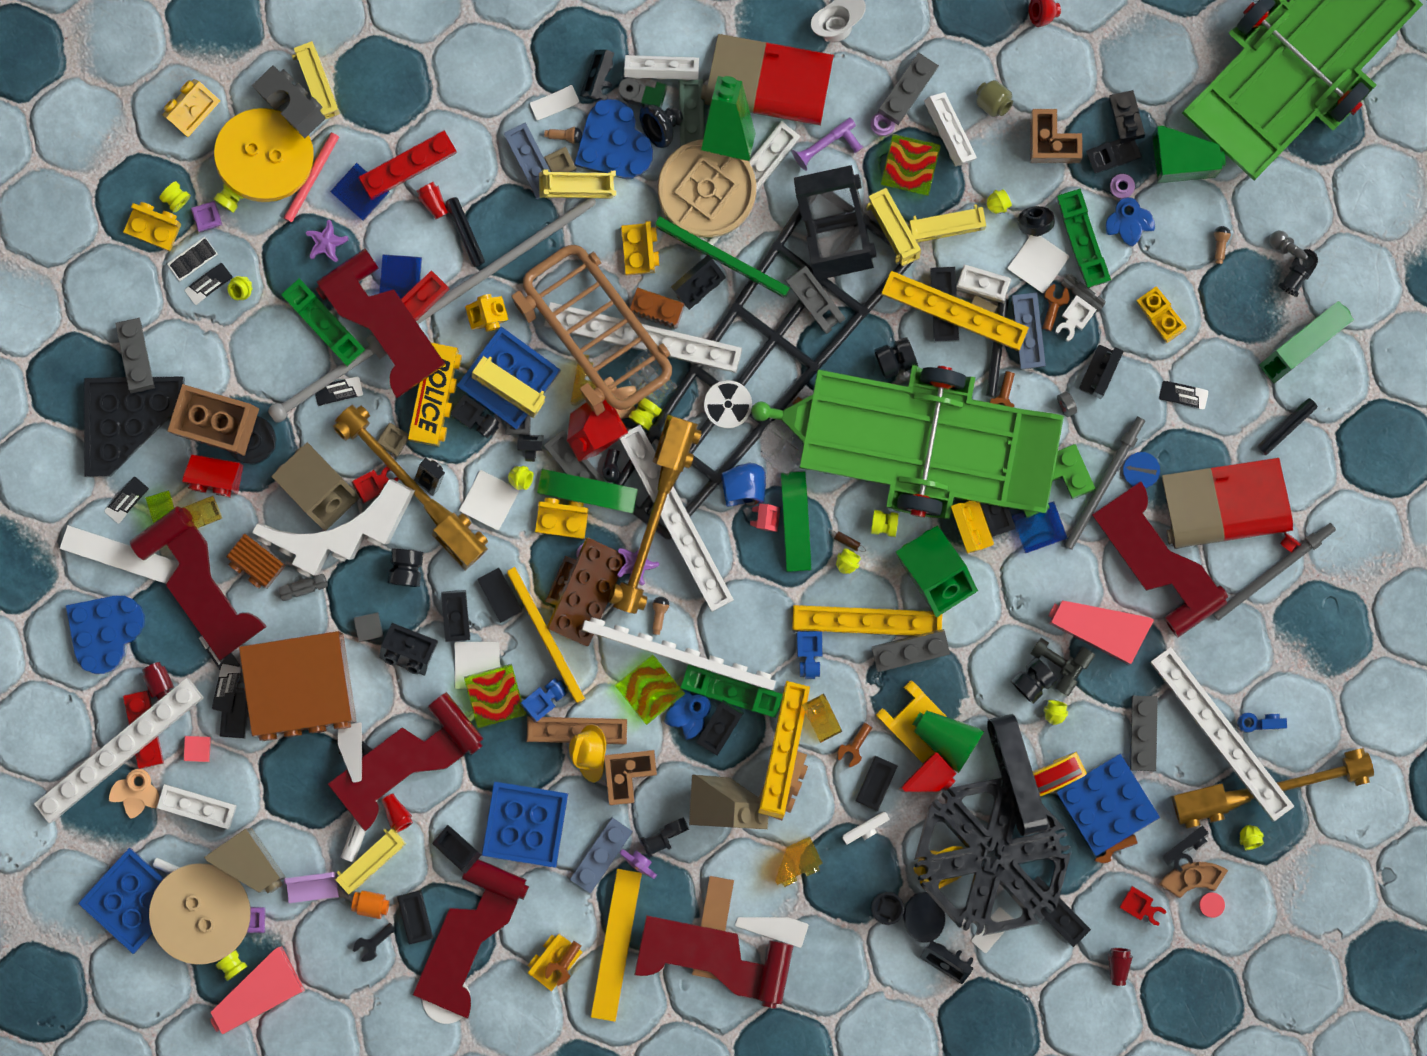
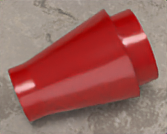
M431 182L416 191L419 195L417 198L433 215L435 220L448 213L439 185L436 186L434 182Z
M394 793L381 800L390 828H394L395 832H400L413 824L412 815L396 798Z

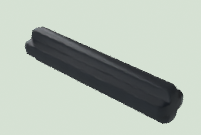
M457 197L450 198L446 201V205L471 263L474 267L480 266L485 263V259Z
M1308 398L1257 446L1258 450L1263 455L1269 454L1317 409V404L1311 398Z

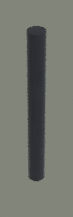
M1006 298L1004 303L998 302L997 314L1005 318L1009 301ZM993 341L986 396L996 397L1003 347L1002 344Z

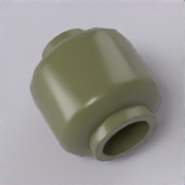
M996 80L982 83L976 91L978 95L976 99L977 106L991 117L1004 116L1013 105L1012 92Z

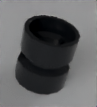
M907 337L895 341L892 347L884 345L874 349L876 359L885 379L898 375L901 369L906 372L912 369V365L918 366L913 348ZM896 353H900L902 360L897 362L894 355Z
M393 548L390 562L394 566L389 569L388 584L420 587L421 573L418 571V568L422 566L424 552Z
M1035 657L1026 666V672L1018 673L1011 680V683L1029 702L1034 704L1043 695L1042 690L1049 689L1058 678L1039 658Z
M892 892L879 893L871 902L872 916L881 924H895L904 914L903 901Z

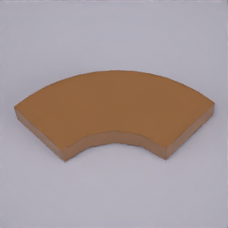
M1193 862L1191 865L1187 863L1180 866L1183 869L1181 873L1176 869L1170 871L1159 882V885L1178 898H1181L1187 891L1196 887H1205L1215 891L1228 870L1208 862Z

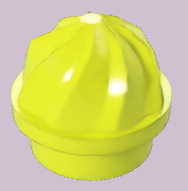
M1004 189L1000 191L994 190L987 199V208L995 214L1005 213L1008 208L1012 207L1010 198Z
M244 276L232 278L227 287L229 295L234 300L249 298L253 290L252 282L248 277Z
M515 466L510 470L508 480L515 489L527 490L532 484L534 474L526 466Z
M844 548L842 553L837 555L836 566L841 573L850 574L859 568L861 557L853 551Z
M1048 700L1047 706H1044L1043 709L1045 719L1052 725L1062 723L1068 716V705L1061 701Z
M1246 825L1240 832L1239 842L1244 846L1245 850H1252L1264 844L1262 839L1264 834L1257 826Z

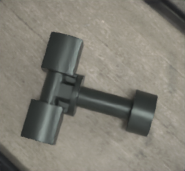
M1041 637L1030 654L1037 658H1040L1042 655L1062 668L1060 674L1063 677L1055 689L1069 696L1078 683L1076 681L1083 668L1087 669L1095 654L1082 647L1075 658L1070 656L1066 660L1047 647L1049 642Z

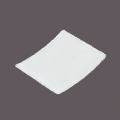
M1030 235L1009 265L1008 270L1040 292L1045 293L1069 259V255L1042 236Z
M480 470L459 511L499 530L519 490Z
M455 642L456 689H468L467 685L475 684L472 679L500 671L499 642ZM500 681L496 685L494 684V686L490 685V687L477 683L475 685L480 686L482 689H498Z

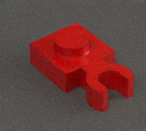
M385 467L380 475H377L375 470H372L352 481L363 504L377 498L388 480H392L386 476V473L391 471L388 467ZM396 477L393 480L398 482L399 478Z
M1133 886L1130 887L1119 908L1139 920H1142L1144 915L1148 916L1149 922L1156 926H1159L1160 923L1154 919V913L1157 911L1162 914L1167 913L1162 907H1152L1151 903L1154 899Z

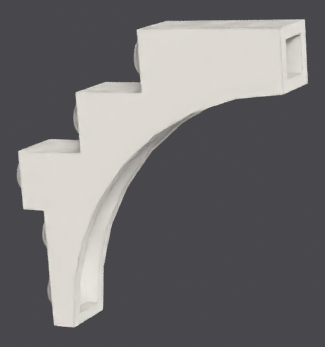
M393 479L388 480L380 495L364 512L350 522L332 530L319 533L297 534L280 531L260 523L256 524L252 533L258 535L257 540L271 546L273 543L279 546V551L287 556L293 557L295 554L296 557L292 564L298 567L297 572L307 577H310L311 574L319 575L330 551H333V557L345 562L346 559L352 560L355 558L365 535L368 536L367 540L377 546H381L382 543L389 544L415 490Z

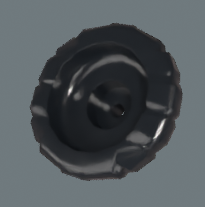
M649 104L641 107L639 119L641 127L650 141L658 148H665L671 144L674 133L673 127L679 126L682 123L683 115L681 110H677L674 107L671 110L667 108L664 111L657 105Z

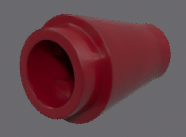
M1111 948L1108 960L1112 985H1126L1133 959L1130 949Z

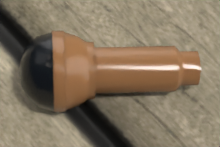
M571 127L567 130L549 129L545 130L544 137L566 140L575 144L581 141L582 132L577 127Z
M1219 226L1214 232L1215 241H1217L1215 263L1223 264L1226 242L1230 239L1231 232L1229 228Z
M665 597L655 598L652 604L655 611L652 627L653 634L660 635L664 614L670 606L668 599Z

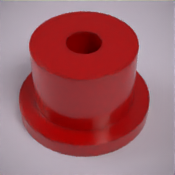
M1286 532L1284 533L1285 537L1280 542L1290 552L1297 545H1301L1299 541Z

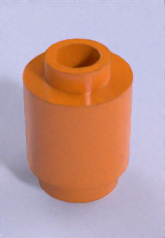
M364 890L361 892L355 891L351 911L357 912V915L381 919L382 915H387L390 901L386 900L385 894Z

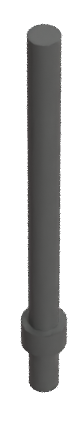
M1137 416L1128 433H1124L1120 440L1122 443L1067 538L1064 544L1065 547L1073 550L1129 449L1135 446L1138 440L1136 437L1145 423L1144 419Z
M1329 523L1316 534L1312 533L1306 537V541L1227 601V605L1213 614L1214 617L1219 621L1311 549L1315 550L1321 546L1322 541L1336 531L1333 524Z

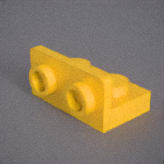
M196 79L188 80L181 87V94L176 99H171L163 108L165 112L162 116L169 120L186 137L193 133L220 102L211 91Z
M140 202L139 205L132 203L131 208L133 210L124 233L171 251L181 227V223L176 220L177 216L167 211H163L162 214L153 211V206L144 202Z
M646 221L644 224L621 225L626 276L655 273V266H660L658 251L653 252V242H657L656 227H651V221Z
M545 498L544 502H538L536 533L585 539L589 509L584 507V503L569 501V505L559 504L558 499Z
M968 501L951 506L967 553H974L994 545L979 502Z
M560 933L556 937L551 935L543 945L546 948L545 952L541 957L536 954L527 965L530 968L528 974L533 976L551 992L556 987L562 974L559 970H554L547 979L546 968L550 962L557 963L561 960L571 942ZM578 951V953L568 966V970L572 967V965L583 953V951Z

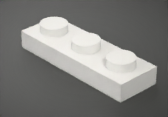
M625 55L624 77H632L634 79L698 80L699 58Z
M940 93L925 99L924 103L928 113L932 117L955 166L975 160L977 157L946 93Z
M166 784L163 786L157 805L158 809L225 829H230L237 807L234 804Z

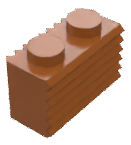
M637 287L630 310L637 317H645L646 320L650 318L655 323L659 322L660 325L664 323L665 326H673L676 329L684 310V303Z
M246 534L240 538L226 556L231 560L228 565L239 574L245 571L250 575L248 581L258 589L261 586L268 589L286 566Z

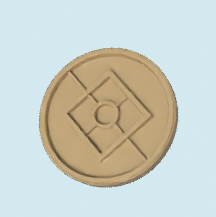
M702 139L681 146L666 160L658 179V198L665 216L671 223L699 238H715L732 232L747 219L755 203L756 179L748 161L702 151Z
M201 863L183 866L165 877L153 894L149 910L150 926L158 944L175 959L190 964L214 963L235 951L247 934L251 918L250 902L241 883L216 866Z

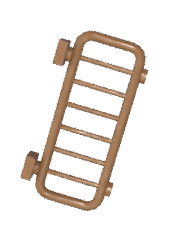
M568 245L530 269L523 279V288L528 296L524 297L519 290L512 295V299L528 323L536 319L534 309L537 307L596 388L594 390L589 383L582 386L580 390L583 398L597 416L605 411L602 403L604 400L615 409H628L669 381L672 375V366L667 357L671 354L663 343L660 345L655 343L598 266L602 263L596 253L593 251L588 254L581 246ZM574 254L580 258L583 265L540 294L533 287L532 282L536 277L567 256ZM587 268L597 282L552 312L542 297ZM601 286L611 301L568 330H565L556 318V315ZM612 305H615L625 319L579 349L569 334ZM626 323H629L638 335V338L593 367L583 353ZM642 341L652 356L607 386L597 371ZM656 359L662 368L660 376L624 400H619L614 396L611 389Z

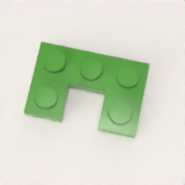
M1076 444L1057 452L1052 480L1053 482L1063 478L1072 500L1095 490V486ZM1023 510L1026 519L1040 514Z

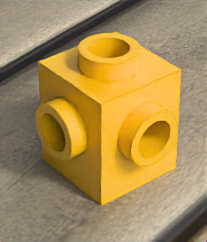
M482 295L477 297V301L465 306L471 330L485 328L486 332L499 329L501 323L509 320L502 296Z

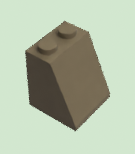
M308 442L298 448L294 455L285 464L279 466L277 471L271 476L324 531L332 526L360 499L356 491Z
M692 775L689 825L768 830L769 816L758 813L761 799L730 777Z
M245 828L204 857L207 862L259 893L274 892L283 885L281 881L286 878L252 828Z

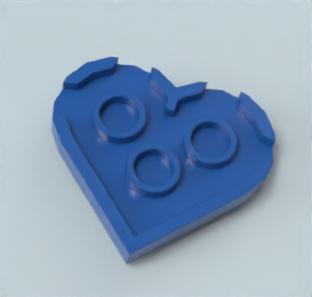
M612 99L600 100L596 103L587 117L575 166L600 173L616 171L615 177L633 179L649 169L653 161L651 141L643 133L635 130L636 120L633 110L627 104Z
M110 596L66 605L77 661L85 671L94 674H107L114 671L125 656V645L135 641L145 626V614L142 607L134 599L126 596Z

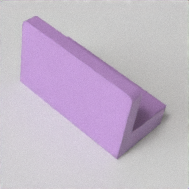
M330 872L285 878L284 884H287L289 903L340 897L338 882L335 880L337 873Z

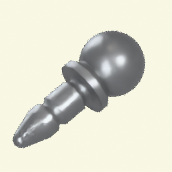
M1278 230L1271 234L1269 242L1272 248L1280 250L1284 254L1289 252L1299 259H1308L1304 250L1296 246L1294 239L1289 237L1286 232Z

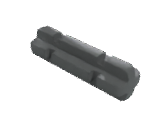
M1066 275L1061 283L1062 286L1068 290L1071 289V293L1079 296L1097 309L1096 312H1099L1106 301L1100 296H1095V292L1087 288L1082 282L1078 283L1073 275Z
M324 574L314 576L315 579L310 577L292 583L290 587L289 585L279 588L280 597L283 601L293 599L292 596L299 597L315 592L316 588L318 590L327 588V579Z

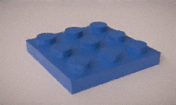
M501 326L458 383L457 387L517 430L528 414L472 378V372L484 356L487 359L492 357V363L538 393L541 391L545 393L561 372V369Z
M1121 753L1056 792L1095 857L1160 819V816Z
M494 782L482 856L556 868L569 793Z
M128 848L78 904L132 954H135L153 934L149 919L150 904L155 890L164 878L132 848Z

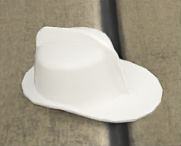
M834 0L814 14L811 19V28L814 33L822 36L827 42L842 41L850 35L852 26L863 17L866 4L864 0Z

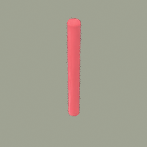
M330 133L312 166L307 181L297 192L284 216V219L293 222L339 139L338 135Z

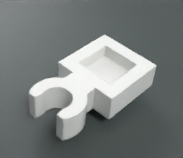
M1076 295L1062 315L1067 320L1066 323L1058 325L1055 333L1058 334L1061 329H1067L1069 336L1066 338V341L1069 342L1074 337V328L1077 327L1082 331L1097 309Z

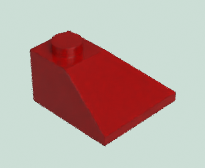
M606 400L602 402L605 411L598 416L587 402L570 413L567 441L578 461L597 456L628 434L618 412Z
M935 752L899 789L902 792H939L941 789L946 791L956 782L953 777L957 773Z

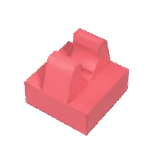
M759 504V506L752 508L753 512L758 513V520L750 521L751 526L766 531L778 532L780 507Z

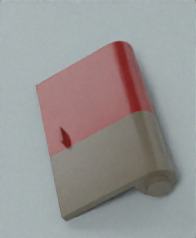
M718 34L708 85L703 84L701 99L705 100V105L711 106L717 77L730 76L742 81L750 113L821 126L834 55Z
M1280 458L1162 475L1171 520L1170 530H1166L1167 541L1169 545L1173 544L1174 549L1293 531V518Z

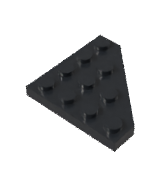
M127 377L84 378V477H111L173 415L182 384L185 385V377H153L155 388L136 393H130Z

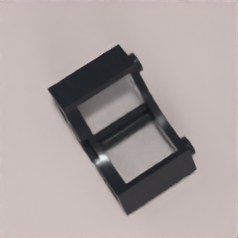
M852 165L795 177L796 198L808 236L806 239L810 262L816 280L874 268L872 258L877 257L874 243L869 242L858 189L862 188L859 174L854 175Z

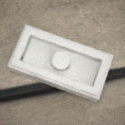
M964 264L956 289L1004 303L1011 278Z
M882 812L842 835V838L846 845L861 836L866 840L877 833L875 828L889 821L890 818L886 812Z

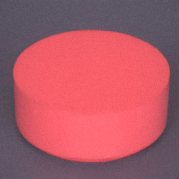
M1209 892L1201 897L1199 909L1203 915L1215 918L1223 913L1225 902L1219 894Z

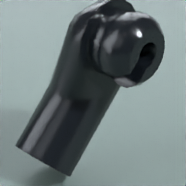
M608 448L602 474L607 482H615L620 476L617 466L620 451Z

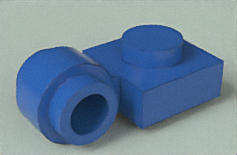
M822 631L797 632V657H806L804 662H800V677H805V679L820 677V662H815L814 657L823 656Z
M555 677L544 686L547 690L546 693L539 687L519 703L535 723L556 707L551 701L553 698L557 702L568 693L566 691L567 687L562 680L558 681Z
M1243 713L1237 720V726L1245 733H1250L1254 730L1287 728V718H1280V714H1265V719L1258 720L1253 713ZM1246 718L1251 720L1250 727H1246L1244 724Z

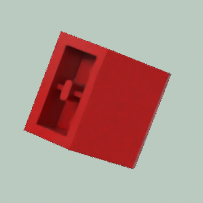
M191 454L182 482L186 483L188 489H192L191 491L206 493L207 489L213 490L212 493L218 496L231 498V493L238 494L243 465L237 462Z

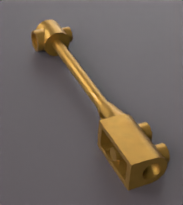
M354 405L346 408L335 420L336 424L333 425L336 433L345 441L349 438L353 440L359 436L405 486L415 490L414 496L424 505V509L437 526L433 529L432 536L466 571L488 550L485 546L488 543L487 538L480 531L474 534L468 528L471 522L463 513L457 516L434 499H431L366 430L370 424L367 420L370 414L363 406L360 405L356 408Z
M667 415L652 461L661 465L657 487L658 493L628 584H614L610 592L609 603H612L613 607L637 614L638 609L644 610L646 606L647 596L643 595L644 590L638 588V584L667 494L670 493L684 467L690 468L693 462L694 454L689 453L691 445H697L701 437V430L697 429L698 424Z
M1364 748L1344 752L1343 766L1277 782L1282 791L1346 776L1348 782L1354 781L1355 786L1370 783L1369 777L1374 776V768L1369 753L1365 752ZM1223 784L1171 796L1179 825L1185 824L1186 829L1200 826V820L1209 818L1210 823L1225 819L1224 814L1251 801V799H1255L1248 789L1225 792Z

